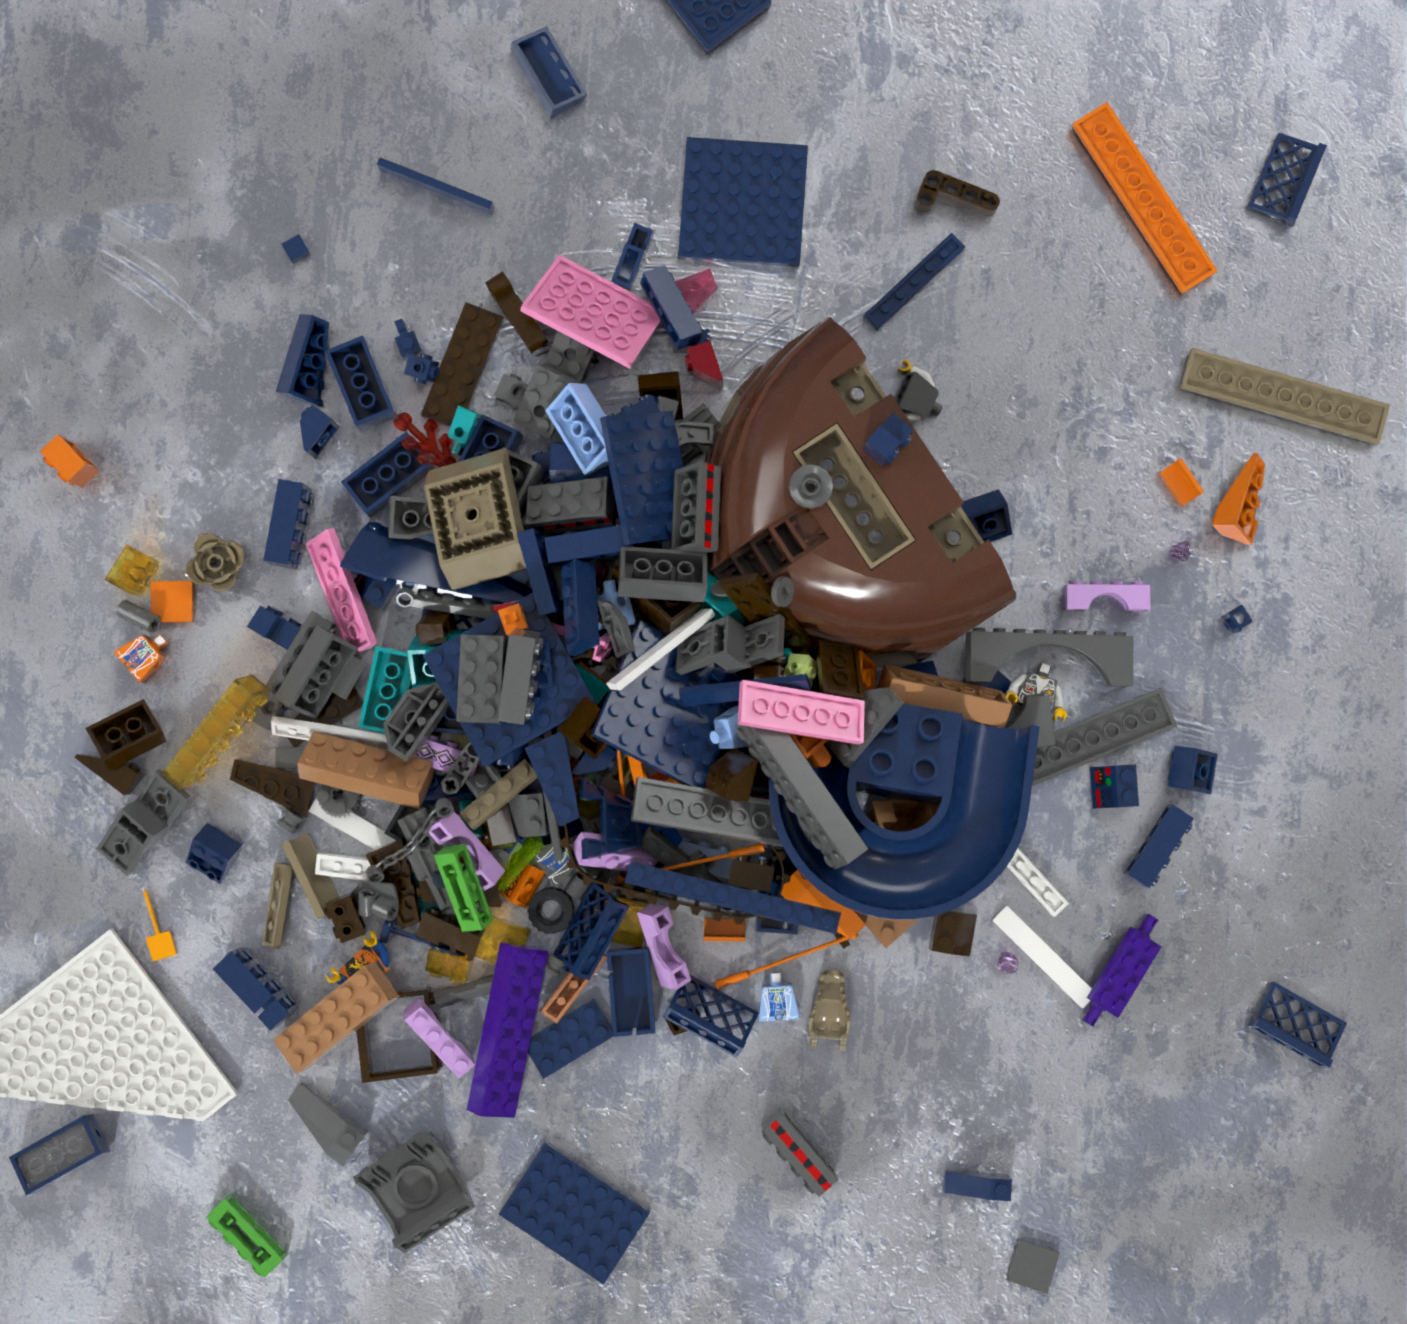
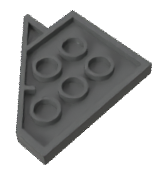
M885 687L864 690V743L859 745L834 740L825 742L844 766L851 767L904 704L903 700L892 689Z

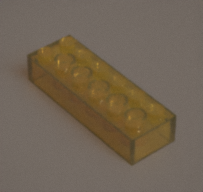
M253 674L235 679L161 774L179 790L187 787L191 788L195 784H201L207 777L206 772L218 764V757L221 753L224 754L229 750L232 745L230 742L233 738H237L244 729L242 727L246 722L249 723L255 717L256 709L262 707L267 702V695L271 690Z

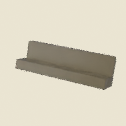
M306 833L281 845L317 919H321L327 916L325 908L328 901L339 897L330 876L315 874L318 852L310 835Z

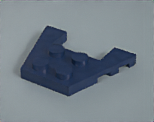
M583 777L580 779V798L599 801L601 816V840L591 838L581 840L582 859L636 849L642 846V823L631 821L633 801L619 794L614 795L606 791L605 787L590 783V780Z

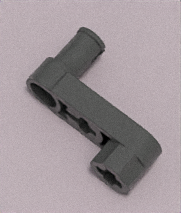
M470 742L464 747L446 777L442 780L443 792L448 795L457 793L480 760ZM468 756L472 757L467 764L469 768L462 769L460 762H464ZM451 780L455 781L454 787L450 785Z

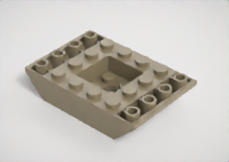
M507 448L428 471L424 484L439 564L451 589L457 590L527 570L517 533L524 531ZM471 510H476V518L473 520H469V512Z

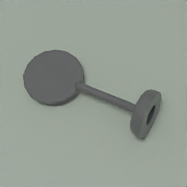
M782 576L773 583L771 598L776 606L787 607L792 602L794 586L793 581L789 577ZM720 579L711 586V592L713 595L726 597L727 595L719 587Z

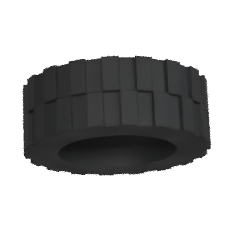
M544 888L534 894L528 904L527 913L529 914V921L532 922L533 927H536L538 931H542L545 934H556L563 931L570 924L574 916L572 899L568 896L567 892L562 891L560 888ZM548 900H554L561 906L559 918L553 921L546 920L541 914V906Z

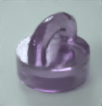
M1181 541L1177 545H1172L1169 555L1181 562L1188 561L1191 555L1190 551H1188L1190 543L1188 541Z
M1009 952L1000 953L997 963L998 969L1006 974L1015 973L1019 966L1017 957Z

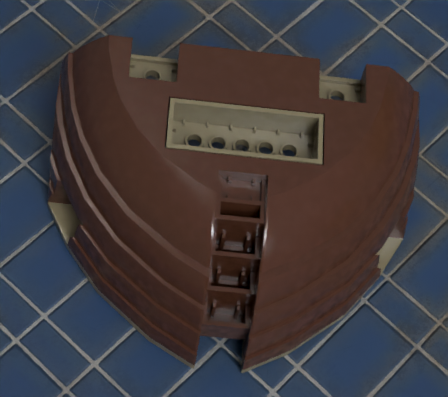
M827 317L790 341L763 365L754 370L749 379L734 393L719 422L721 426L714 431L713 444L708 448L704 463L721 467L719 544L717 551L707 553V572L712 574L716 580L729 576L758 573L771 588L777 578L782 576L789 577L793 581L794 596L787 609L815 642L820 639L857 646L858 650L863 651L877 667H883L884 664L892 666L917 664L1016 600V592L1013 589L1012 582L1001 557L989 540L986 542L982 540L961 508L964 504L963 500L891 394L886 396L864 364L866 356L855 339L836 323L832 317ZM856 388L861 389L864 393L863 398L855 399L852 396V391ZM894 413L913 429L910 434L912 440L905 448L902 446L898 448L901 451L890 465L886 462L882 467L862 449L866 441L879 426H882L890 415ZM823 460H831L834 467L826 471L831 476L832 482L837 477L843 478L846 482L845 487L836 488L833 483L832 495L821 507L810 509L796 504L789 491V483L793 473L806 465H818L822 468L821 463ZM812 484L806 486L809 492L815 490ZM854 495L858 500L857 505L853 507L848 506L845 501L846 497ZM866 513L870 518L869 523L865 525L860 524L857 519L858 515ZM878 531L882 536L881 541L877 543L872 542L869 537L870 533ZM950 532H957L960 536L959 542H950L948 534ZM746 617L744 618V627L751 625Z

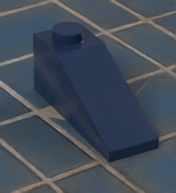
M945 1171L944 1192L986 1200L1011 1201L1012 1179L1008 1174Z

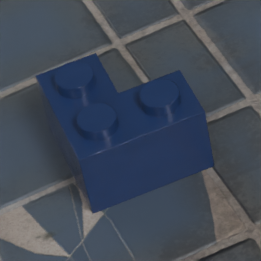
M892 413L884 424L880 425L866 441L862 450L882 467L886 462L890 465L901 451L898 448L900 446L905 448L912 440L910 434L913 429Z
M268 605L267 608L259 606L247 627L288 650L301 629V623L292 618L288 621L282 617L283 612Z

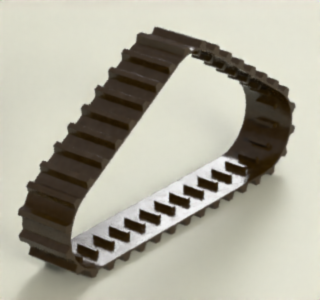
M589 649L585 656L571 657L574 664L581 660L593 666V662L607 666L606 671L608 672L611 669L616 673L618 671L616 658L612 656L607 660L603 659L601 662L593 660L594 650ZM552 729L543 734L544 739L554 735ZM568 823L563 825L566 837L560 840V844L568 848L571 859L567 862V866L569 869L576 868L584 876L583 883L587 886L592 882L604 885V892L610 893L613 888L625 890L626 898L630 899L636 893L645 895L650 904H654L657 899L668 901L670 909L676 910L679 905L688 906L693 915H698L701 910L711 912L712 918L720 921L723 915L732 917L733 922L737 925H742L744 918L756 916L761 921L766 919L765 917L749 913H741V911L735 910V913L721 911L720 906H716L715 909L699 905L700 901L694 900V903L678 900V896L675 895L672 898L655 894V890H651V893L635 889L634 885L627 887L612 883L613 878L610 877L608 882L592 877L594 872L586 873L578 864L577 859H575L571 844L575 842V838L570 839ZM766 844L773 854L770 857L771 860H776L778 866V875H774V879L777 880L776 888L773 894L769 892L768 895L782 898L780 894L783 884L790 882L791 877L784 873L782 863L787 856L783 851H776L773 845Z

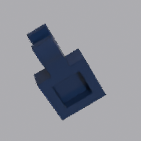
M402 319L394 321L400 336L395 337V341L402 358L422 351L415 332H408Z

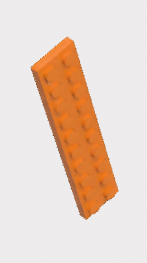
M1108 102L1072 124L1073 129L1180 293H1185L1218 272Z

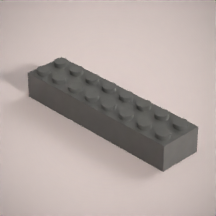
M735 725L737 735L741 740H745L751 755L759 760L762 765V771L766 776H770L774 782L775 790L780 795H783L787 801L788 809L797 815L800 826L805 831H808L812 837L813 845L824 854V860L828 866L835 870L849 864L868 850L788 733Z

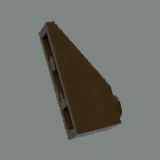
M76 754L74 757L122 795H130L145 776L140 771L141 767L134 762H126L108 771L101 757L86 754Z

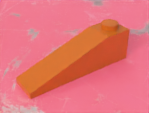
M798 869L791 875L790 882L783 884L781 895L787 900L841 912L837 932L851 939L866 926L853 910L840 905L821 893L804 878Z

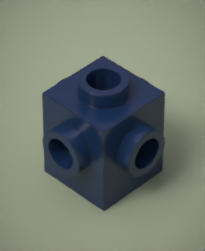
M421 353L420 356L409 354L404 374L415 377L414 381L418 383L434 382L439 373V362L433 361V356Z

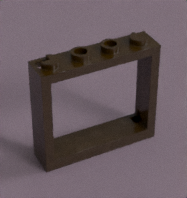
M431 987L396 991L399 995L398 998L424 995L425 1004L434 1013L433 1004H436L434 993L431 992ZM368 1022L356 1031L362 1083L437 1074L440 1071V1067H443V1061L430 1048L432 1065L373 1072Z

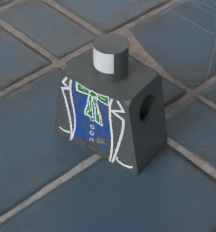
M550 845L532 856L555 887H557L575 868L569 869L567 866V862L571 859L567 847H563V859L555 861L553 847Z

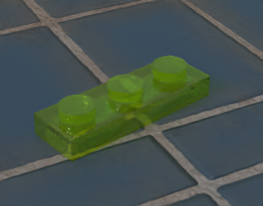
M541 836L527 837L519 851L512 854L508 864L503 867L505 872L497 881L498 888L505 891L544 846Z

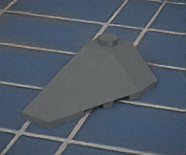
M388 497V538L413 539L433 534L426 498Z
M303 1083L298 1085L288 1099L326 1155L344 1166L368 1133V1130Z

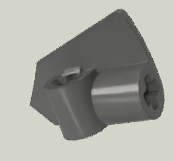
M580 865L586 873L594 872L592 877L603 881L608 880L610 869ZM576 869L575 874L564 891L582 901L591 884L585 885L583 883L584 876ZM598 890L593 895V901L598 899ZM595 905L594 910L598 911L599 906Z
M361 881L352 891L358 904L359 915L363 917L377 916L388 921H393L396 918L399 910L397 890L393 883L380 882L371 884L368 881Z

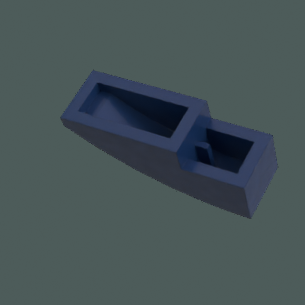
M634 223L611 280L612 282L631 289L656 230L639 223Z

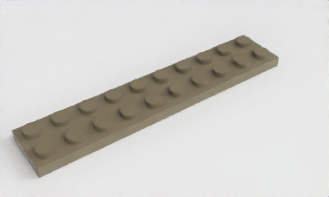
M1195 348L1190 349L1180 389L1375 445L1380 444L1390 404Z

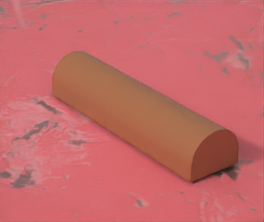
M605 953L602 956L598 966L596 967L592 977L603 964V962L606 960L607 955ZM569 971L540 1009V1012L557 1024L590 980L574 976Z

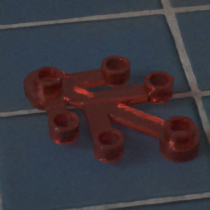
M400 413L394 419V426L398 430H408L420 441L417 442L411 435H406L402 440V445L406 449L420 451L417 455V460L420 463L436 465L439 468L457 463L456 459L451 456L449 445L453 440L448 437V434L444 433L438 439L439 444L442 446V452L438 449L435 436L438 424L434 420L428 419L423 426L426 430V437L412 424V417L408 413Z

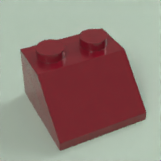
M711 341L687 348V355L684 356L687 371H692L693 377L719 390L723 389V377Z

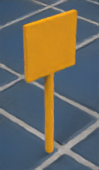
M144 890L143 894L156 935L146 937L152 961L177 955L171 932L160 933L148 892Z

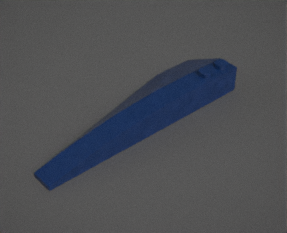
M369 522L360 530L340 563L342 568L377 580L395 579L397 580L396 584L414 583L420 589L437 588L436 590L439 593L472 599V596L483 598L482 602L491 603V600L503 603L518 601L533 593L532 588L508 575L452 590L440 567L436 544L420 538H388V527L382 526L378 522Z

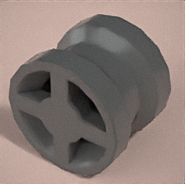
M286 808L284 816L279 818L277 823L289 832L295 833L297 830L296 826L298 823H302L304 819L296 812Z
M549 952L544 971L554 977H558L561 967H564L565 964L553 953Z

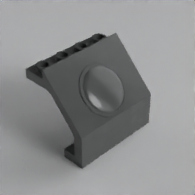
M424 1130L415 1134L412 1139L397 1146L395 1150L386 1156L380 1157L375 1163L363 1168L360 1173L353 1176L355 1184L370 1194L390 1224L395 1236L392 1239L393 1245L403 1253H406L475 1207L464 1179L431 1131L427 1133Z

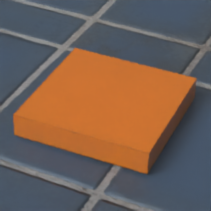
M151 581V611L161 617V623L194 622V583L192 581Z

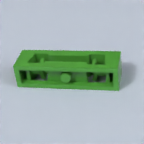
M466 844L445 846L434 855L461 930L462 932L483 930L493 921V917ZM461 856H463L467 868L464 871L462 870V867H464V863H460L459 858ZM478 900L480 901V904H481V907H482V910H483V911H478V910H477V907L479 906V903L476 902V901H478Z
M230 1194L206 1216L211 1227L216 1230L218 1229L223 1234L224 1240L238 1250L239 1256L251 1263L254 1272L260 1276L262 1275L264 1278L288 1255ZM235 1219L237 1220L236 1224L251 1238V1240L259 1248L261 1246L263 1247L259 1252L256 1251L257 1248L253 1245V1243L235 1225H231V1223Z

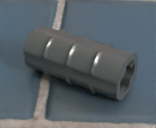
M123 600L118 605L117 616L150 633L157 631L160 627L161 617L152 611L150 612L144 607L142 608L128 600Z

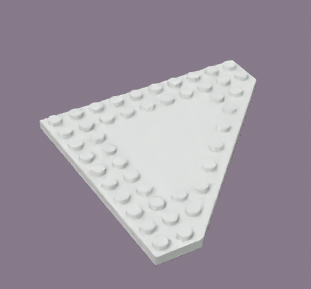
M113 928L109 929L0 1015V1097L205 1121L239 1094Z

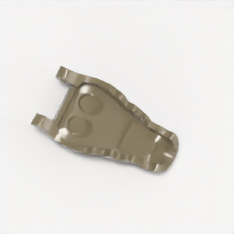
M826 970L821 974L819 991L809 1018L810 1048H817V1039L839 1040V1050L846 1051L850 1031V1014L844 992L845 978L843 973L839 971Z

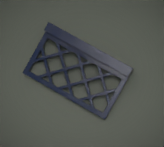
M1278 133L1248 208L1287 221L1286 224L1294 226L1327 145L1322 143L1315 145ZM1280 140L1288 142L1291 149L1281 152L1278 146ZM1306 148L1312 151L1309 156L1301 159L1297 150ZM1293 152L1297 161L1287 165L1284 156ZM1280 158L1284 167L1274 171L1270 163ZM1300 165L1303 171L1302 174L1293 177L1289 168ZM1286 170L1290 179L1280 183L1276 174ZM1272 176L1276 185L1266 189L1263 180ZM1292 183L1295 192L1286 196L1282 186ZM1278 189L1282 198L1272 202L1268 192ZM1265 195L1268 204L1261 206L1254 202L1257 197ZM1284 201L1287 206L1286 213L1278 212L1274 205Z
M592 882L553 954L571 969L570 972L574 976L590 980L629 906L619 901L612 894L604 892V888L599 884ZM598 890V899L593 901V895ZM609 900L606 907H604V902ZM595 905L599 906V913L594 914ZM588 909V917L583 919V914ZM599 918L596 925H594V920ZM588 923L589 931L584 933V924ZM578 927V936L573 937V932ZM589 937L587 942L584 943V938ZM578 941L579 950L574 951V942ZM568 945V954L563 955L562 952ZM577 955H579L578 958H577V960H576V962H575V961H574V957L577 956Z
M690 975V983L694 984L696 990L688 992L685 985L677 989L663 1017L737 1058L746 1044V1040L759 1012ZM708 992L712 994L714 1001L706 1002L703 993ZM698 995L701 1004L693 1005L690 996ZM685 997L688 1006H680L676 1003L677 999ZM721 1003L730 1004L733 1011L724 1012ZM717 1005L720 1014L711 1015L708 1006ZM704 1008L707 1017L698 1016L695 1009ZM740 1013L750 1015L752 1017L751 1020L743 1023ZM735 1015L738 1024L730 1026L727 1016ZM722 1018L725 1027L720 1028L716 1026L713 1020ZM740 1028L743 1035L742 1039L734 1036L732 1030Z
M1271 982L1255 1018L1251 1019L1248 1027L1321 1068H1330L1333 1062L1331 1057L1347 1023L1276 982ZM1275 989L1282 993L1284 1001L1274 1002L1272 994ZM1296 1000L1300 1003L1302 1011L1293 1014L1289 1002ZM1285 1003L1289 1015L1279 1017L1276 1006ZM1272 1008L1274 1020L1268 1021L1262 1017L1265 1009ZM1316 1011L1320 1022L1311 1024L1308 1012ZM1304 1014L1307 1026L1298 1028L1294 1016ZM1290 1018L1293 1030H1284L1281 1020ZM1333 1021L1339 1024L1336 1033H1329L1327 1022ZM1322 1024L1325 1036L1316 1038L1313 1026ZM1308 1028L1312 1040L1305 1042L1302 1040L1299 1031ZM1327 1039L1329 1044L1327 1053L1320 1050L1317 1041Z

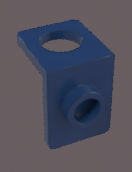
M1243 605L1221 616L1224 620V626L1232 634L1242 631L1243 627L1252 623V619ZM1236 612L1243 614L1244 621L1242 624H1239L1234 617Z

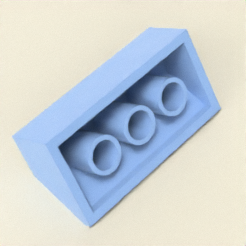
M568 383L545 411L584 475H589L609 465L600 418L606 415L586 384Z

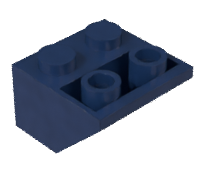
M207 823L193 838L185 863L206 875L210 880L221 884L237 860L242 844Z

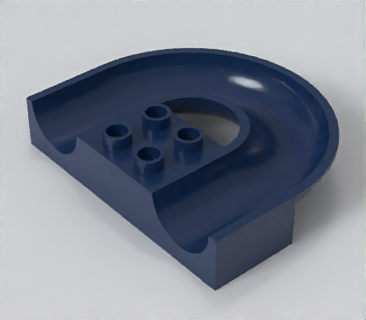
M903 704L850 768L842 764L826 743L823 745L831 755L830 763L825 767L813 768L810 764L868 850L849 864L834 870L828 866L824 860V854L813 845L812 837L808 831H805L800 826L797 815L788 809L787 801L783 795H780L775 790L774 782L769 776V803L777 835L790 860L804 878L828 898L848 909L877 918L893 920H914L949 912L966 904L987 889L1005 870L1021 842L1030 806L1040 726L1031 725L1025 728L1014 729L991 727L969 721L963 717V713ZM856 791L939 805V808L926 824L917 829L905 832L891 831L876 825L864 814L858 803Z

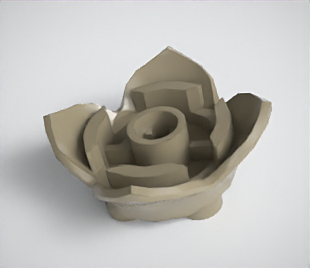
M200 533L194 542L195 556L186 564L185 576L195 584L210 585L216 591H228L236 583L240 568L243 565V547L235 541H223L219 536L211 533ZM216 559L221 561L220 567L213 566L216 563Z

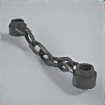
M447 798L439 799L436 802L435 809L428 815L422 828L416 832L404 848L386 856L378 864L370 865L367 868V881L371 884L380 883L384 879L383 871L388 866L396 864L397 861L409 855L427 836L435 820L439 817H448L454 812L452 802ZM429 820H430L431 822H430L428 828H425L426 825L428 824ZM422 832L423 836L419 840L416 839L417 836ZM411 844H414V846L409 850L408 847ZM401 852L404 853L402 856L398 857V854H400Z

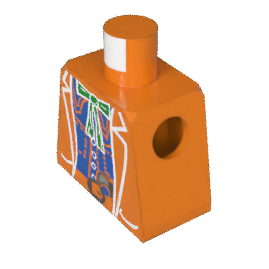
M159 634L153 640L149 636L141 635L115 650L114 654L138 682L146 683L165 661L166 656L162 653L161 649L169 642L162 634Z

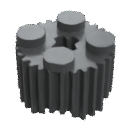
M323 784L319 786L320 790H317L319 805L331 817L334 816L336 818L338 816L341 818L343 816L345 818L346 815L350 816V813L353 814L354 810L357 811V807L360 806L358 803L361 802L359 799L361 795L358 793ZM343 792L342 795L344 797L342 800L339 798L334 800L337 793Z

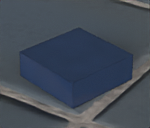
M299 234L281 244L292 263L310 254Z

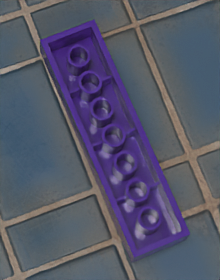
M500 942L466 1109L478 1116L515 1118L548 955L547 950L535 946Z

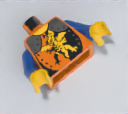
M370 931L371 939H366L363 936L365 946L339 970V974L334 967L330 968L334 975L330 977L325 975L328 982H336L341 985L363 966L374 962L377 963L384 974L390 970L388 949L376 938L374 931Z

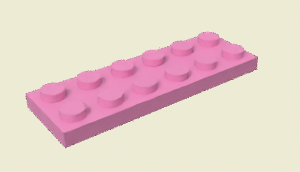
M326 529L305 544L340 637L358 647L354 655L356 656L378 643L361 601V596L355 585L353 575L350 570L340 567V563L345 555L335 529Z
M742 680L739 690L738 725L860 745L864 743L865 701Z

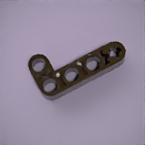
M930 170L926 173L915 200V208L922 213L931 210L937 197L987 217L992 216L1000 204V199L995 193L937 170ZM934 179L937 185H930L927 180ZM947 187H954L956 189V192H948ZM972 194L975 200H968L965 195ZM925 197L929 199L930 203L923 204L920 198ZM988 202L991 203V207L987 206Z
M503 271L485 282L489 292L531 354L548 343L535 320L520 311L523 303Z

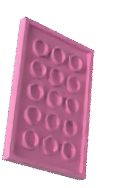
M558 255L522 304L520 310L629 369L661 323L650 302L561 255Z

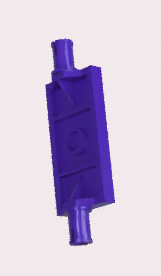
M1147 913L1138 929L1129 927L1087 996L1091 1000L1090 1003L1092 1005L1082 1019L1083 1021L1094 1027L1103 1011H1108L1119 1018L1161 949V946L1152 941L1149 936L1159 921L1158 919Z

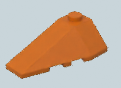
M1257 453L1252 454L1219 504L1216 514L1213 516L1212 524L1221 535L1246 545H1252L1257 530L1258 520H1255L1256 508H1260L1258 490L1262 489L1265 463Z

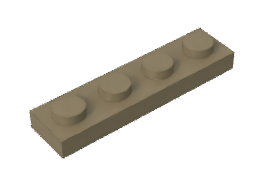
M524 759L460 812L461 816L475 830L537 779L535 770Z
M276 862L274 863L261 944L272 949H280L283 939L282 932L286 919L289 888L293 877L291 865Z

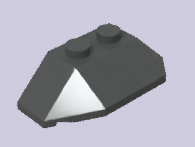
M437 681L408 689L383 723L389 752L405 762L409 761L420 751L448 708L449 703Z

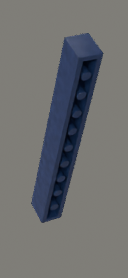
M631 861L625 883L835 935L841 912Z

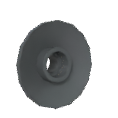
M806 465L793 473L789 483V491L796 504L804 508L814 509L821 507L829 500L833 491V482L825 469L818 465ZM812 484L815 490L809 492L806 486Z

